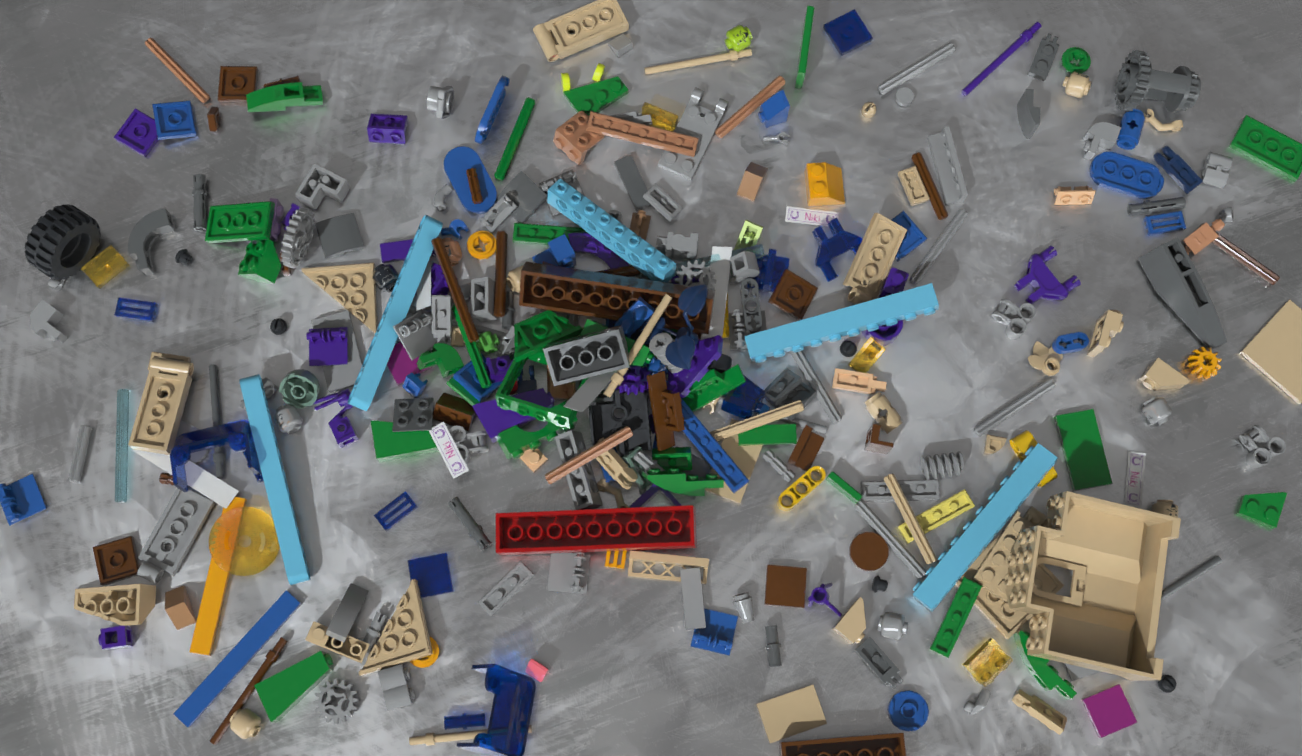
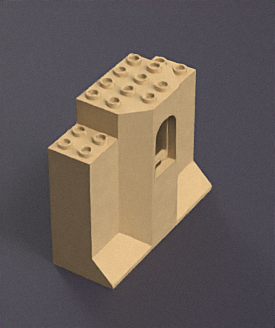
M1069 491L1050 496L1046 504L1048 513L1044 525L1021 530L1008 556L1007 564L1009 568L1004 579V584L1006 585L1005 592L1010 609L1033 614L1029 622V628L1031 629L1030 637L1026 642L1027 655L1119 675L1131 681L1161 680L1164 660L1154 658L1168 540L1179 538L1181 518ZM1039 564H1048L1073 570L1070 597L1037 589L1034 584L1036 567Z

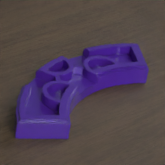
M588 233L568 234L570 245L574 252H584L597 256L610 269L630 265Z

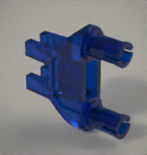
M837 218L827 224L833 237L828 239L821 226L812 231L818 244L815 266L821 268L827 282L838 277L830 263L831 260L849 250L853 251L856 255L863 240L855 234L844 231Z

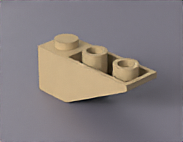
M313 621L305 639L306 641L362 663L370 644L349 635L345 642L339 641L326 635L327 626Z

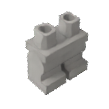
M668 232L667 237L657 236L656 249L671 260L673 258L676 261H690L694 263L697 260L698 233H691L690 238L684 237L681 234L674 235V232Z

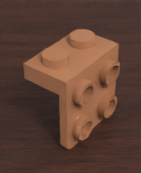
M579 111L558 127L553 139L555 146L566 153L568 158L577 165L582 164L587 151L606 136L586 131L589 116L583 111Z

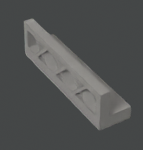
M949 126L943 127L941 133L928 135L927 137L945 206L964 202L968 195Z

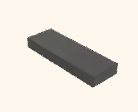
M629 155L614 161L636 212L651 206L643 198V195L648 190L632 156Z

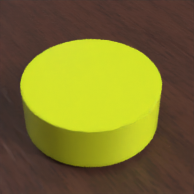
M598 63L592 80L596 82L601 80L605 65Z
M561 73L563 92L569 91L571 88L569 73Z

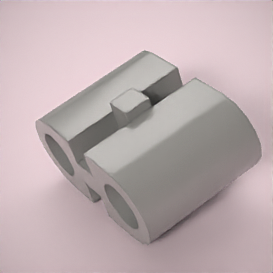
M1209 152L1201 175L1202 183L1224 188L1233 158Z

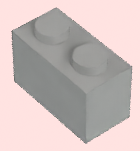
M490 277L471 279V316L480 322L498 320V317L494 315L495 281Z

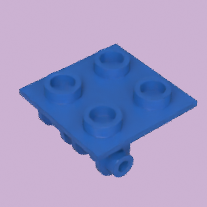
M33 474L7 486L5 483L0 484V503L9 526L47 509Z
M704 608L706 628L694 629L691 647L730 656L738 616Z

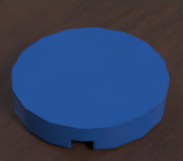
M910 690L900 691L895 694L889 701L887 709L892 724L899 730L907 732L916 731L922 727L927 721L929 714L928 704L925 699L917 692Z

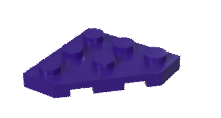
M717 335L698 341L695 345L690 370L683 369L678 373L668 371L667 390L679 392L680 397L685 398L691 392L689 388L694 382H699L708 372L707 367L712 361H717L722 355L723 338Z

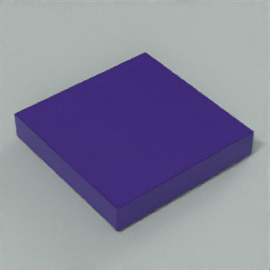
M135 108L114 138L137 153L147 157L158 142L155 119Z

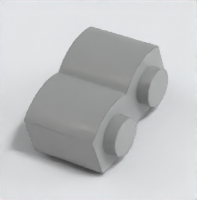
M401 664L378 671L388 711L413 704V699L416 698L413 687L409 688L408 680L411 679L408 667L404 668V665Z

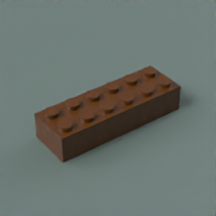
M904 733L779 742L780 756H906Z

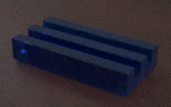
M118 297L114 316L154 322L153 316L156 314L155 308H157L158 304ZM122 303L150 307V310L122 306ZM120 310H121V311H129V312L149 314V315H148V316H143V315L122 313V312H120Z
M405 491L374 516L387 532L418 507ZM405 498L407 499V500L404 501L402 504H400L397 508H395L393 511H391L389 514H387L385 517L381 518V516H383L385 513H387L390 509H392L394 506H396V505H397L398 503H400L402 500H404ZM409 503L412 505L399 516H397L395 519H393L390 523H388L387 525L385 524L387 520H389L392 516H394L396 513H398L400 510L406 507Z

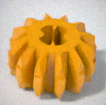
M1203 346L1198 348V350L1195 349L1191 352L1192 355L1187 358L1190 361L1187 367L1193 369L1190 374L1197 373V378L1199 379L1202 376L1204 379H1209L1210 376L1214 377L1222 367L1218 364L1222 359L1216 357L1218 352L1212 353V347L1205 349Z

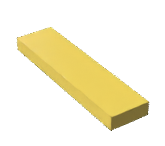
M964 489L917 515L916 518L924 534L973 508L975 505ZM906 522L899 525L898 529L906 543L914 541Z

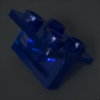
M769 249L768 255L755 253L760 273L753 279L758 284V291L773 293L784 270L789 267L790 259L776 256L777 250ZM748 283L747 288L752 290L754 287Z

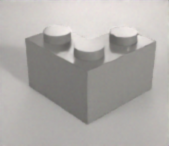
M314 163L295 196L300 203L317 210L325 195L342 203L351 187L345 178Z

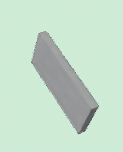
M349 311L311 320L313 329L348 327V364L322 367L330 393L353 387L362 367V360Z

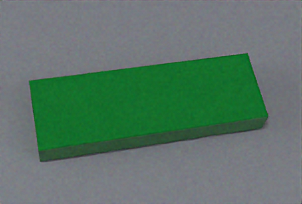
M796 424L762 425L738 434V446L797 443Z

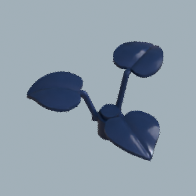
M705 284L691 286L685 289L678 299V307L684 311L683 316L688 327L680 328L677 333L663 328L665 318L661 316L644 343L649 346L651 339L655 335L663 333V331L676 336L675 342H671L666 347L665 356L672 365L687 370L691 368L695 345L698 343L699 337L692 331L694 327L691 325L687 314L696 316L702 310L707 298L708 286ZM651 316L638 328V337L647 325Z

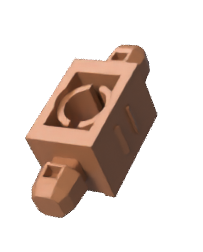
M1217 219L1211 223V226L1206 222L1186 237L1183 242L1185 243L1184 248L1189 255L1191 251L1196 255L1219 236L1215 232H1219L1224 228V222L1221 219Z

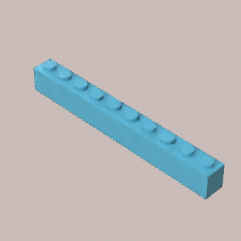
M930 283L744 337L751 361L760 363L766 361L771 356L775 358L782 357L789 351L800 352L804 350V347L810 345L811 347H817L822 345V342L828 340L835 342L846 335H849V337L859 335L860 331H874L879 329V326L885 324L892 326L903 319L910 321L921 314L925 316L931 315L938 310L939 304L933 284Z
M1039 443L1027 450L1025 460L1017 462L1012 469L1015 472L1010 477L1006 476L1000 483L1002 487L998 492L993 491L988 498L990 502L986 507L982 505L975 514L977 516L973 522L969 521L964 526L963 530L965 532L961 537L957 535L950 544L952 546L948 552L944 551L939 556L938 560L940 562L937 566H931L925 574L927 578L923 582L919 581L913 588V597L931 612L935 610L1057 462L1058 457Z

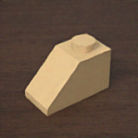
M1160 358L1151 362L1139 379L1145 387L1154 391L1182 388L1190 382L1189 379Z
M861 597L852 604L833 627V630L850 645L854 642L858 644L865 636L863 631L866 629L864 602Z

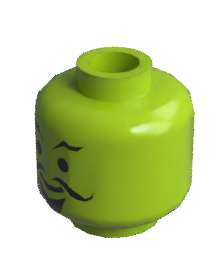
M737 25L727 31V39L724 41L729 50L733 49L738 52L749 47L753 38L747 26Z

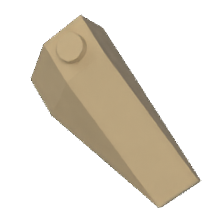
M129 584L75 589L74 609L122 626L141 625L155 607L156 586Z

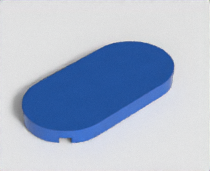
M506 76L500 78L476 132V143L483 144L484 140H486L506 96L505 86L508 87L510 79Z
M465 146L450 150L444 159V170L463 207L475 214L488 212L495 205L497 191L479 155L473 149ZM467 169H476L483 202L480 204H474L472 201L466 174Z
M1103 152L1097 155L1090 164V176L1096 184L1136 198H1153L1161 191L1164 185L1163 175H1161L1155 165L1115 152Z

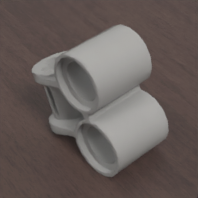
M1001 299V305L996 312H993L992 317L999 323L1007 326L1005 333L1008 338L1012 340L1019 339L1026 330V324L1035 316L1036 309L1030 303H1024L1018 307L1007 299ZM1021 311L1028 312L1029 317L1022 315ZM1012 326H1017L1020 332H1015Z
M1254 425L1248 433L1239 436L1241 443L1250 452L1246 456V462L1252 468H1259L1268 464L1272 457L1283 453L1286 449L1283 439L1279 437L1270 439L1265 430L1259 425ZM1271 444L1275 446L1276 451L1272 450ZM1256 454L1260 456L1261 462L1256 459Z
M453 426L449 430L452 438L457 432L463 433V437L460 440H453L459 451L466 452L463 458L465 464L469 462L470 454L489 451L485 441L486 431L466 433L465 429L461 426Z

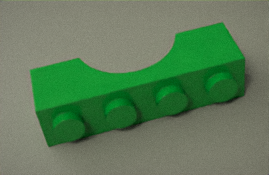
M567 400L550 409L567 413L569 408L563 407ZM575 417L570 428L558 427L554 423L548 422L543 429L535 432L524 431L515 425L498 433L497 442L507 459L513 457L517 459L529 449L535 450L542 445L541 443L547 440L551 442L555 440V436L574 430L578 419Z

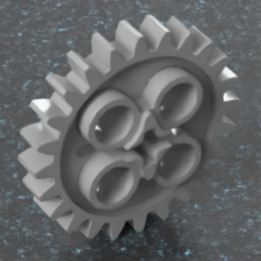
M299 207V210L297 209L296 213H293L292 220H289V226L286 227L287 232L284 233L282 241L283 247L281 251L283 252L281 257L283 258L281 262L287 267L294 269L298 265L300 266L301 261H304V255H307V249L310 248L309 244L312 242L313 229L315 228V225H313L315 214H313L311 209Z

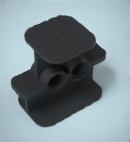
M620 389L614 391L615 404L589 406L592 445H595L599 439H606L616 433L617 428L629 426L633 436L619 444L620 457L622 458L626 455L627 451L635 450L636 446L641 447L642 450L652 449L647 391L644 393L638 392L637 395L631 392L630 395H627V393H619ZM622 408L625 412L624 417H615L614 410Z

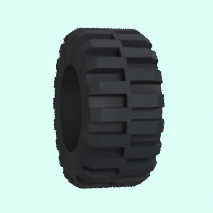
M65 204L55 206L53 210L49 209L45 212L46 214L38 219L36 225L32 226V231L28 233L27 242H25V256L29 264L54 280L68 279L69 276H74L78 271L84 269V266L91 261V257L95 255L96 248L100 244L99 238H101L99 224L94 218L74 205Z

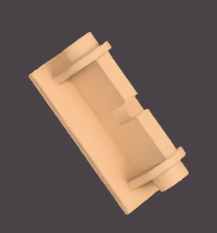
M1058 186L1054 188V196H1056L1054 205L1092 204L1096 191L1092 187L1089 188V186L1074 187V190L1071 187Z

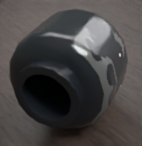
M380 264L375 268L373 281L381 291L390 293L393 291L399 273L391 264Z

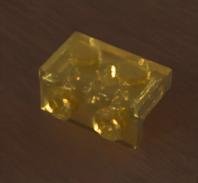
M989 638L962 665L976 683L986 687L1002 671L1008 668L1013 659L1003 652L994 639Z

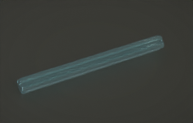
M118 389L115 460V502L125 503L127 501L129 390Z

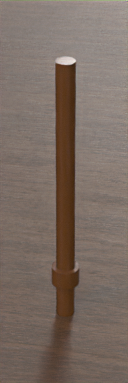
M281 637L274 648L270 649L266 654L265 661L210 739L212 744L217 745L230 726V718L233 713L238 709H242L255 690L254 685L261 681L272 663H276L280 657L279 653L288 642L285 638Z

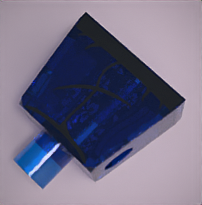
M745 375L746 382L729 391L723 399L721 410L743 419L753 417L755 412L761 414L770 411L771 408L762 403L765 391Z

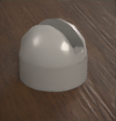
M1232 207L1224 208L1219 212V215H1224L1219 217L1223 222H1233Z

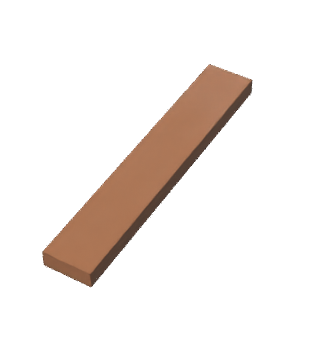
M590 112L586 131L691 157L695 156L699 139L595 112Z

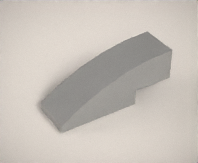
M350 583L326 631V635L345 642L367 597L368 590Z

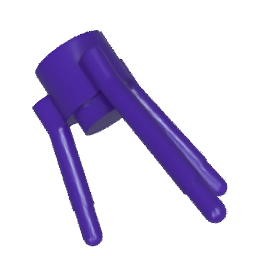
M347 388L319 398L314 404L324 403L316 406L314 410H319L338 402L340 407H345L335 417L343 415L347 410L353 408L352 405L348 404L351 392Z
M832 583L821 584L820 587L813 589L811 596L808 597L809 607L813 605V602L819 605L826 604L839 617L842 616V613L828 601L829 593L826 591V588L831 587Z

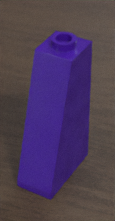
M544 388L511 395V397L547 408H552V403L555 402L551 393H546ZM496 399L472 406L493 443L497 441L498 433L515 425L521 428L536 419L528 415H520L512 410H504L497 406Z

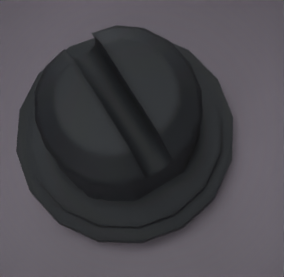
M187 249L180 250L175 257L176 263H183L184 265H189L188 261L193 259L188 254Z
M281 318L274 319L271 322L270 329L274 334L281 335L287 330V323Z
M844 341L840 346V352L845 357H852L857 351L856 344L852 341Z
M879 575L874 577L872 583L874 593L878 590L886 591L888 587L887 580L880 579Z
M1163 675L1161 680H1158V686L1163 692L1170 693L1176 688L1177 683L1171 675Z

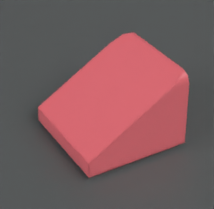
M532 658L525 672L537 681L542 682L549 669Z

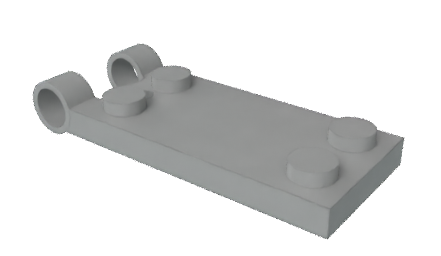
M696 87L674 130L676 133L699 138L695 156L691 157L664 150L658 162L659 167L690 181L729 104L728 101L720 98L714 112L699 106L704 91Z

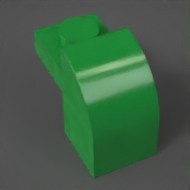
M445 343L434 344L432 351L422 353L417 361L419 370L438 365L443 378L454 375L464 366L457 350Z

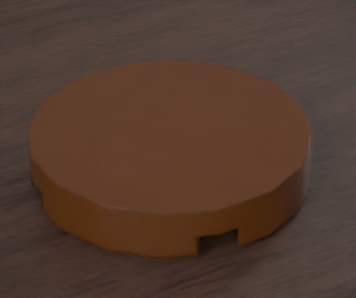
M864 532L852 540L849 547V556L858 569L872 572L880 569L886 563L889 556V548L886 541L880 535L874 532Z

